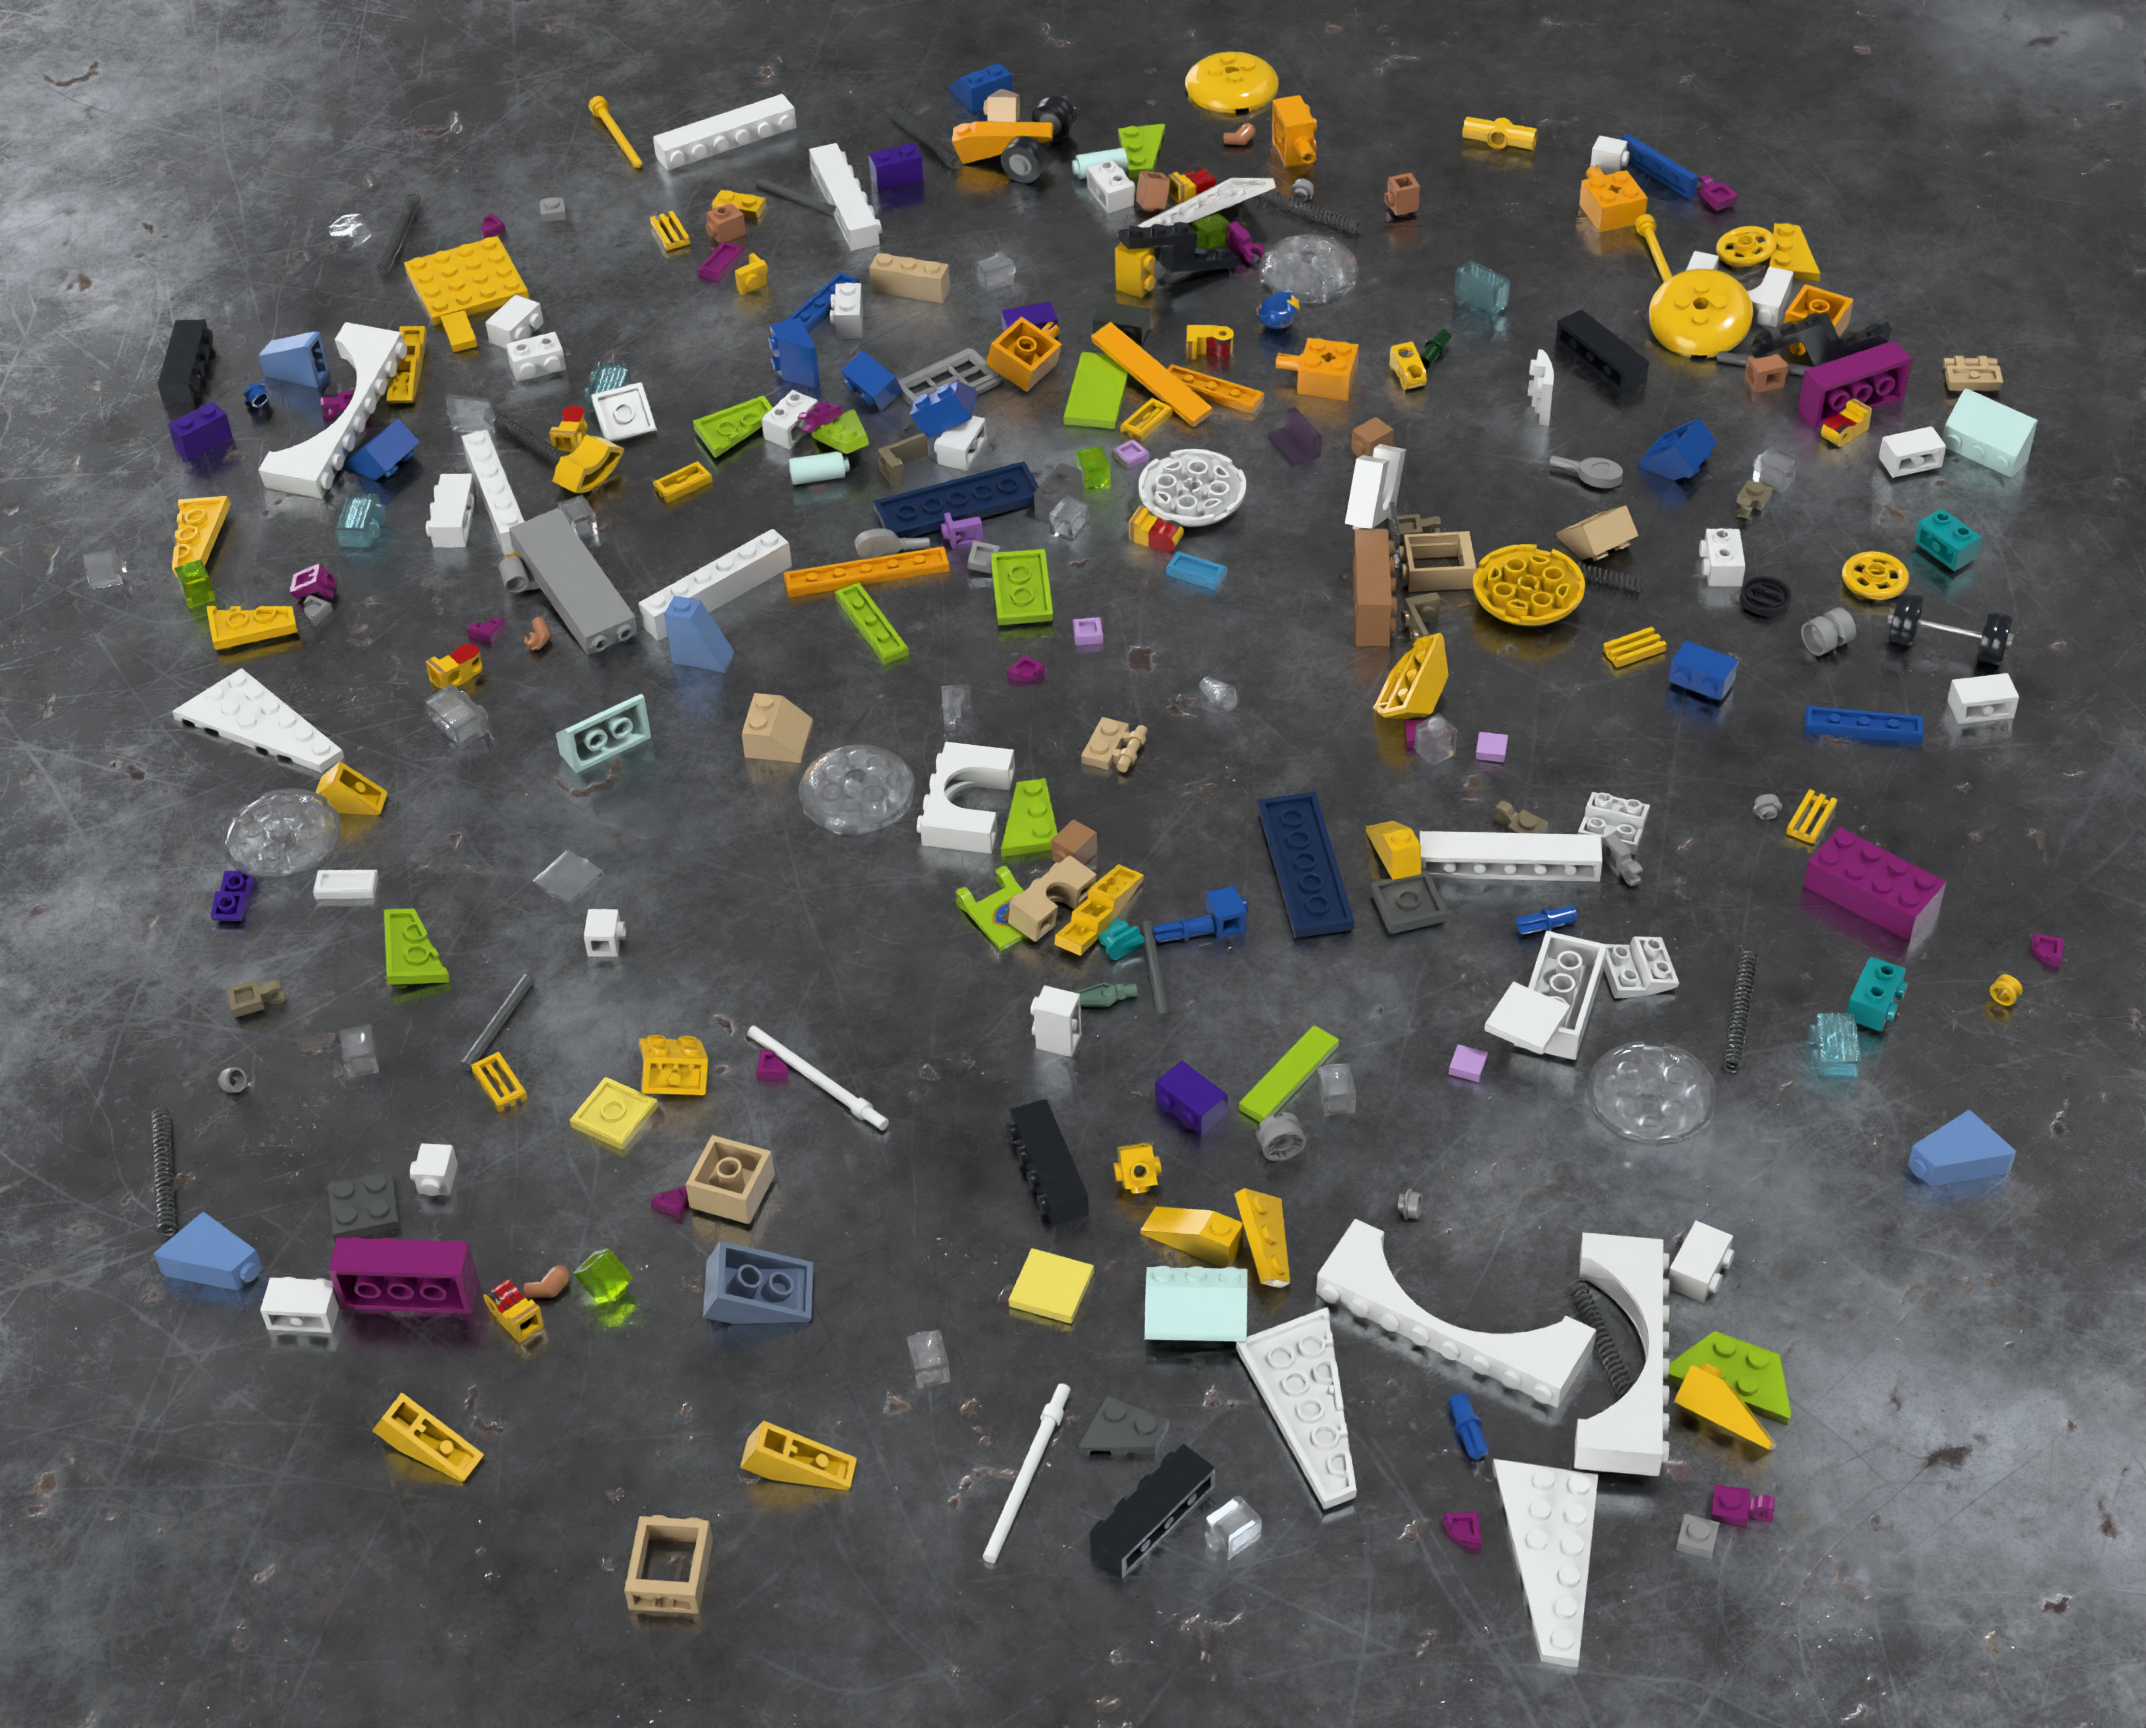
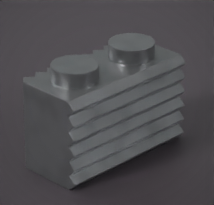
M1060 463L1053 470L1054 472L1048 476V479H1045V482H1042V485L1036 488L1037 491H1034L1035 518L1052 525L1057 524L1084 494L1082 470L1064 463Z

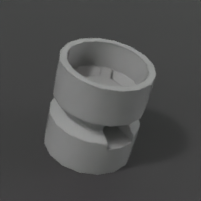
M1837 607L1824 613L1823 617H1815L1805 622L1801 628V635L1807 649L1812 654L1821 656L1838 646L1852 641L1856 636V626L1851 615L1845 609Z

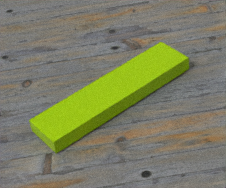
M860 582L835 591V599L884 665L909 655L907 645Z
M1313 1025L1239 1102V1110L1260 1123L1265 1118L1274 1115L1339 1047V1039Z

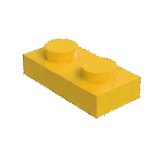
M720 190L711 203L712 210L719 206L732 202L744 214V218L755 220L759 218L766 207V199L763 197L736 193L729 190Z

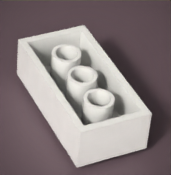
M1546 931L1528 988L1571 1006L1570 1013L1544 1053L1576 1060L1604 971L1607 951L1606 944Z

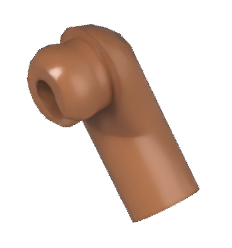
M1247 123L1236 133H1224V145H1246L1256 133L1254 125Z
M537 617L532 621L535 632H529L531 637L525 636L524 643L533 651L540 650L551 638L549 628L542 617Z
M558 1265L552 1268L541 1282H525L523 1289L524 1297L526 1299L556 1297L569 1281L568 1269Z

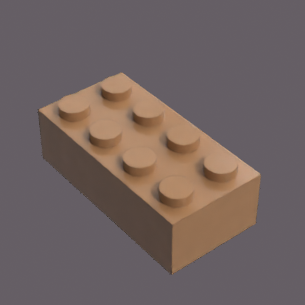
M1355 529L1353 586L1356 646H1390V635H1395L1396 619L1391 618V615L1397 614V597H1391L1396 595V578H1392L1395 576V559L1389 558L1394 557V540H1389L1388 529Z

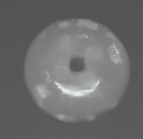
M1301 234L1284 238L1269 247L1259 262V278L1262 284L1266 283L1271 288L1273 294L1280 291L1292 292L1297 300L1303 303L1328 301L1331 295L1337 293L1343 295L1354 286L1359 271L1356 257L1349 248L1333 238L1315 234Z
M849 744L827 751L807 767L799 784V798L804 812L818 825L835 832H842V829H858L859 833H866L892 824L908 810L913 801L915 781L910 767L896 753L876 745Z
M278 789L260 794L259 800L247 806L244 803L240 805L229 816L223 827L221 845L226 859L239 872L257 879L284 880L305 874L327 859L337 845L341 824L338 812L322 795L304 789Z
M1636 1041L1615 1047L1597 1060L1589 1075L1587 1097L1595 1117L1607 1130L1617 1137L1638 1145L1663 1147L1685 1142L1699 1134L1708 1125L1716 1109L1717 1088L1706 1066L1686 1050L1664 1043L1662 1047L1644 1045V1041Z

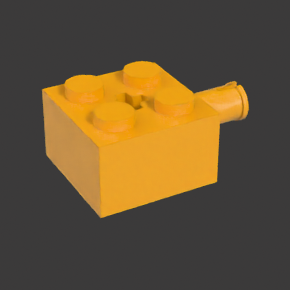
M1301 95L1274 99L1272 101V141L1285 167L1301 164L1309 165L1315 162L1317 146L1314 132H1317V122L1315 117L1310 115L1309 105L1304 103Z
M1595 165V169L1593 166L1588 168L1586 171L1588 179L1582 180L1579 205L1599 232L1635 225L1636 219L1646 214L1648 197L1627 170L1605 175L1598 165Z
M1805 284L1786 310L1783 324L1791 321L1794 323L1802 321L1813 313L1819 315L1827 312L1840 338L1849 325L1854 299ZM1803 341L1789 346L1790 351L1794 355L1800 348L1797 356L1803 355L1806 351Z
M1021 316L991 343L986 365L1025 392H1028L1057 365L1062 344L1054 338L1060 334L1059 327L1055 324L1050 329L1054 323L1048 322L1042 329H1039Z
M1308 338L1304 352L1300 356L1278 352L1275 367L1276 369L1298 371L1297 395L1348 401L1358 370L1359 344Z

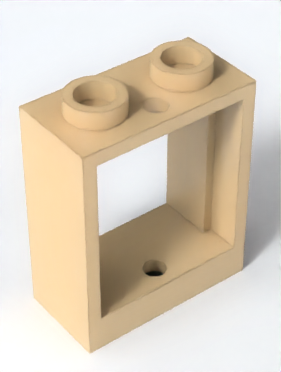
M1470 531L1404 534L1403 546L1398 547L1399 562H1404L1401 565L1402 581H1407L1409 592L1473 589L1472 581L1473 574L1476 573V564ZM1458 557L1459 566L1415 569L1413 559Z
M662 1515L651 1517L639 1516L624 1589L629 1609L699 1614L713 1542L709 1521L696 1517L675 1519ZM648 1540L696 1543L689 1582L641 1579Z

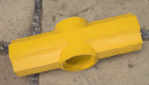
M1466 117L1462 137L1487 142L1494 149L1511 146L1534 150L1538 130L1536 128L1513 125L1506 118L1490 121Z

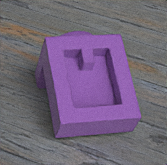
M950 512L944 513L945 523L941 524L943 539L949 541L952 550L972 546L973 540L983 542L982 522L979 516L953 521Z

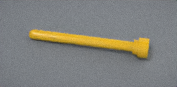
M602 96L593 97L588 104L590 111L594 116L600 117L632 165L635 168H640L642 161L609 114L608 102Z
M1644 214L1636 219L1635 227L1638 234L1646 238L1662 280L1665 282L1672 277V274L1655 236L1657 225L1652 215Z

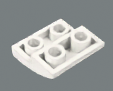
M1538 349L1537 359L1531 360L1530 375L1534 376V380L1529 381L1528 396H1532L1531 407H1535V413L1540 414L1539 425L1549 426L1554 372L1546 352Z
M1592 792L1586 805L1585 816L1578 834L1601 835V847H1603L1604 837L1615 833L1622 842L1629 846L1631 854L1635 855L1650 805L1634 799L1626 800L1613 797L1608 793Z
M1634 936L1630 945L1606 944L1604 972L1614 998L1647 996L1678 986L1679 981L1662 937Z

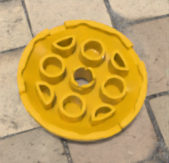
M1234 51L1221 52L1207 56L1197 62L1186 76L1185 88L1188 91L1189 98L1197 105L1215 112L1235 113L1236 109L1248 108L1249 111H1252L1269 103L1278 92L1279 79L1273 67L1255 55Z
M1691 269L1670 277L1657 289L1649 306V323L1656 339L1673 353L1691 358V355H1707V358L1718 356L1719 351L1728 352L1746 337L1753 318L1752 301L1743 285L1734 277L1714 269Z
M1533 544L1511 545L1491 552L1479 562L1472 581L1476 599L1487 612L1502 621L1519 626H1542L1567 617L1580 604L1585 589L1583 573L1571 558L1554 549L1552 552L1539 550L1537 545Z

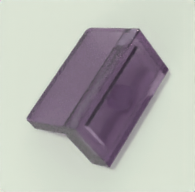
M1296 407L1287 409L1286 426L1269 432V440L1292 466L1321 457L1322 436Z

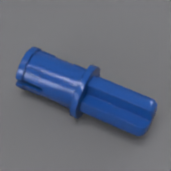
M1572 904L1551 910L1542 908L1539 913L1516 918V929L1522 935L1545 929L1551 932L1552 928L1577 923V912Z
M1211 914L1190 919L1181 917L1180 921L1153 926L1156 942L1181 938L1188 941L1189 937L1215 933Z
M1457 1393L1451 1396L1448 1405L1456 1421L1455 1431L1458 1435L1462 1436L1469 1456L1478 1460L1482 1456L1487 1455L1489 1450L1480 1429L1482 1421L1479 1417H1476L1468 1394Z

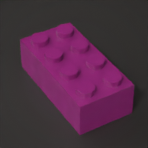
M1894 340L1804 370L1798 412L1814 429L1823 427L1827 419L1832 416L1835 417L1846 409V403L1852 398L1867 405L1872 410L1905 399L1912 357Z
M1839 827L1808 861L1803 886L1910 942L1941 906L1946 881Z
M337 1238L328 1270L341 1309L472 1314L479 1283L469 1243L458 1240Z

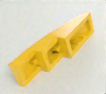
M400 326L399 328L404 343L407 345V354L398 365L395 376L388 383L387 404L414 402L425 352L427 335L425 326Z
M1119 864L1089 888L1087 900L1072 911L1071 922L1055 935L1054 945L1081 956L1098 939L1099 934L1107 929L1113 919L1119 915L1142 883L1144 875Z

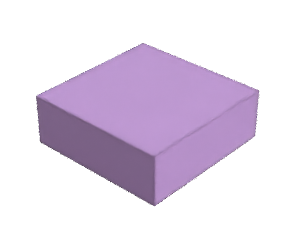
M1134 439L1112 449L1113 457L1127 470L1149 460V452Z
M1100 617L1073 620L1076 646L1103 643Z
M1479 732L1475 759L1505 762L1508 735Z
M1458 1044L1449 1066V1075L1479 1082L1488 1060V1052Z

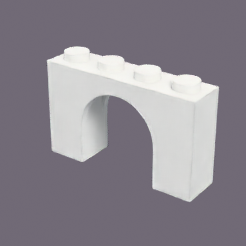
M1694 251L1686 270L1699 268L1717 270L1719 256ZM1769 267L1761 285L1747 291L1753 305L1752 323L1777 327L1791 293L1793 271Z
M1379 444L1374 447L1373 457L1361 455L1356 458L1345 524L1353 525V530L1373 529L1395 513L1406 449Z
M945 742L943 752L938 753L936 758L937 772L936 774H931L929 785L931 792L930 795L926 794L924 797V815H919L917 833H921L923 846L991 854L997 835L996 812L961 808L952 804L949 798L956 792L969 787L1009 790L1015 772L1014 750Z

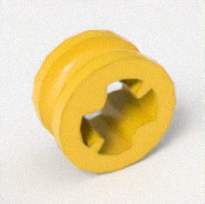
M2007 974L2000 975L1996 982L1990 986L1992 998L2004 1006L2014 1004L2023 992L2020 982Z

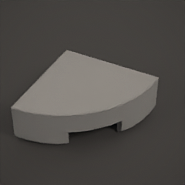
M308 595L304 601L305 617L315 627L332 611L331 603L312 595Z

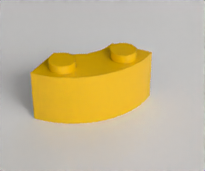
M585 435L582 443L573 453L560 457L552 482L574 493L588 492L599 486L613 472L624 452V448L602 437Z

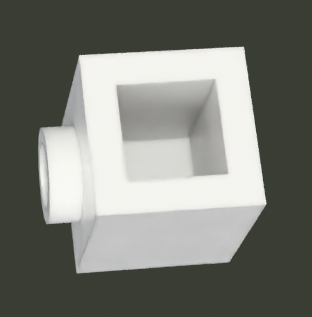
M1599 135L1592 148L1591 166L1595 169V165H1598L1602 172L1606 174L1621 171L1623 166H1627L1630 152H1627L1628 141Z
M588 909L584 931V941L588 957H618L620 940H625L626 924L620 921L618 909Z
M421 1143L417 1160L413 1161L410 1167V1178L412 1181H415L418 1194L429 1196L450 1195L458 1167L453 1145Z

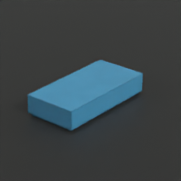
M1179 551L1176 552L1166 567V575L1212 590L1218 588L1227 574V566Z

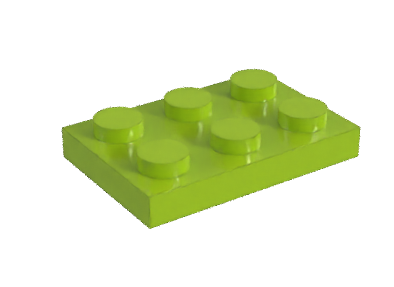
M1045 549L990 553L998 625L1053 621Z

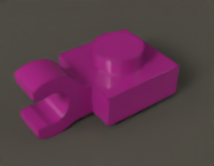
M1707 174L1699 177L1698 180L1703 185L1697 187V191L1715 210L1719 211L1737 203L1738 194L1724 182L1717 184Z
M1237 221L1228 224L1225 242L1239 257L1244 256L1250 264L1254 262V254L1258 255L1261 259L1264 258L1265 249L1259 244L1250 242L1251 236L1246 229Z
M355 390L338 392L339 397L321 398V408L329 407L328 409H322L323 418H333L338 412H341L342 415L350 404Z
M828 401L819 402L809 412H801L797 416L798 420H806V426L801 429V432L812 433L819 425L829 424L843 415L840 404H829Z
M1723 1485L1714 1486L1712 1521L1747 1527L1748 1518L1773 1522L1774 1496L1759 1495L1755 1498H1750V1489Z

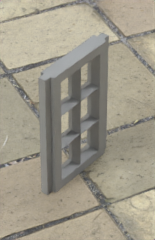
M967 348L898 380L903 390L899 395L912 407L914 400L922 394L929 395L947 383L951 385L960 381L975 388L978 392L977 395L1004 383V378L986 365V360L974 349ZM969 362H972L975 365L974 367L961 373H958L955 370L956 368L963 366ZM947 372L953 375V377L938 384L932 380ZM979 372H983L986 375L972 383L966 380V378ZM926 382L931 386L916 394L910 391Z

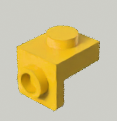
M754 253L749 254L750 264L735 270L737 291L741 295L768 284V266L763 259H760Z

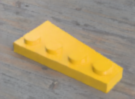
M228 496L178 500L180 513L177 514L176 520L178 531H175L177 545L174 547L172 571L175 577L201 576L230 508L231 502Z

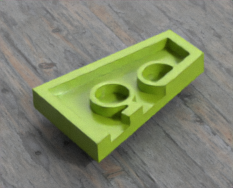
M1165 124L1118 128L1120 145L1126 152L1129 178L1139 177L1140 171L1154 172L1158 151L1162 145V137L1165 135Z
M763 395L694 420L693 427L713 456L717 458L763 427L762 418L773 407Z
M855 409L843 413V415L827 425H819L811 433L812 438L845 454L869 445L867 434Z
M1046 778L1016 783L1001 846V857L1051 850V839L1058 832Z
M415 908L385 909L387 985L449 983V973L446 967L442 966L436 948L432 947L428 939V933Z

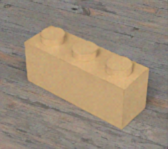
M877 253L869 267L871 292L943 304L950 290L949 264Z

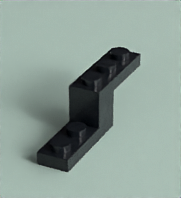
M1176 222L1174 225L1166 226L1153 224L1151 227L1143 228L1130 226L1129 229H1120L1118 232V240L1128 249L1162 246L1160 264L1170 273L1231 268L1238 265V257L1228 247L1217 246L1215 249L1196 248L1197 233L1184 222Z
M1827 312L1819 315L1813 313L1802 321L1796 323L1792 321L1787 322L1779 329L1773 331L1764 330L1758 333L1750 349L1754 357L1803 341L1816 367L1888 343L1892 329L1888 322L1880 325L1879 323H1874L1862 331L1856 333L1854 331L1847 332L1839 338Z

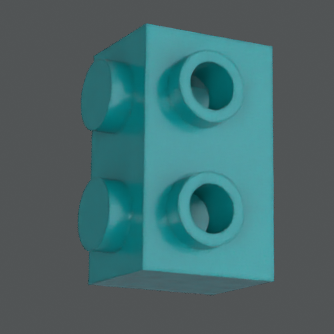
M1941 508L1918 521L1914 543L1950 569L1956 571L1978 558L1982 536Z
M1870 956L1850 997L1845 1019L1882 1032L1886 1021L1892 1022L1898 1009V1004L1895 1003L1896 1000H1903L1908 987V983L1904 981L1906 968Z

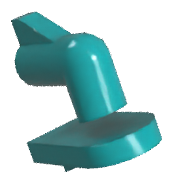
M1119 918L1113 919L1108 928L1103 930L1098 936L1100 943L1106 946V955L1113 960L1124 957L1141 947L1142 943L1145 942V938L1140 934L1139 927L1135 925L1129 929L1127 922Z

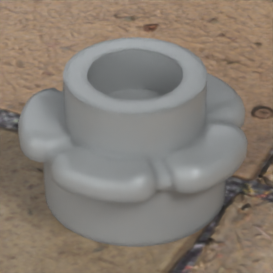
M1306 179L1296 180L1295 184L1290 188L1296 200L1299 199V201L1310 200L1314 194L1313 184Z
M1765 794L1755 799L1753 812L1760 816L1761 819L1770 820L1778 816L1783 806L1779 802L1778 796Z
M1408 1189L1406 1194H1400L1398 1213L1403 1214L1405 1221H1408L1409 1218H1419L1422 1194L1413 1192L1412 1189Z

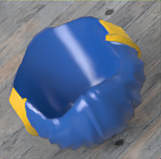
M1277 292L1259 305L1257 309L1259 321L1271 329H1284L1290 326L1300 311L1299 300H1297L1292 292Z

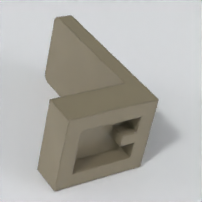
M924 433L877 450L879 470L893 488L903 484L902 473L904 472V464L928 455L927 436Z
M1437 592L1405 598L1404 610L1401 611V620L1403 626L1408 627L1410 630L1412 643L1417 638L1429 636L1424 622L1439 619L1440 597Z

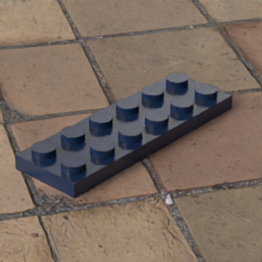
M1023 461L873 501L874 510L884 529L893 531L898 538H909L941 529V524L945 523L944 513L950 512L952 520L958 521L978 516L984 518L1034 504V491H1037L1036 488H1039L1026 462Z
M1316 792L1259 799L1258 811L1294 938L1354 929L1355 921Z

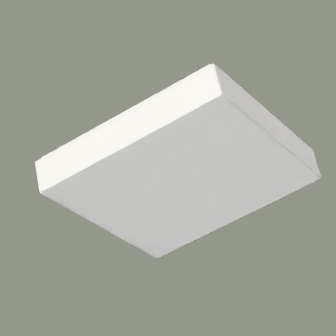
M642 382L591 395L604 439L615 444L657 432Z
M1513 982L1486 1021L1484 1031L1542 1055L1570 1013L1571 1005Z

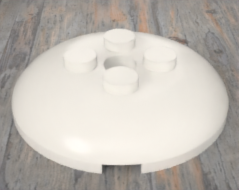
M1184 449L1170 452V457L1160 461L1156 458L1144 468L1139 478V496L1144 506L1158 518L1165 521L1173 520L1186 527L1205 526L1225 519L1238 509L1246 494V479L1241 469L1238 470L1232 465V460L1222 454L1202 449Z

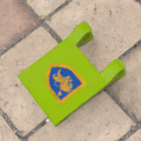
M1001 866L995 870V873L998 875L995 878V882L1002 889L977 903L968 888L962 887L956 891L958 896L956 898L957 906L969 914L1000 952L1028 937L1008 923L1009 903L1015 895L1022 894L1024 890L1015 881L1006 866Z

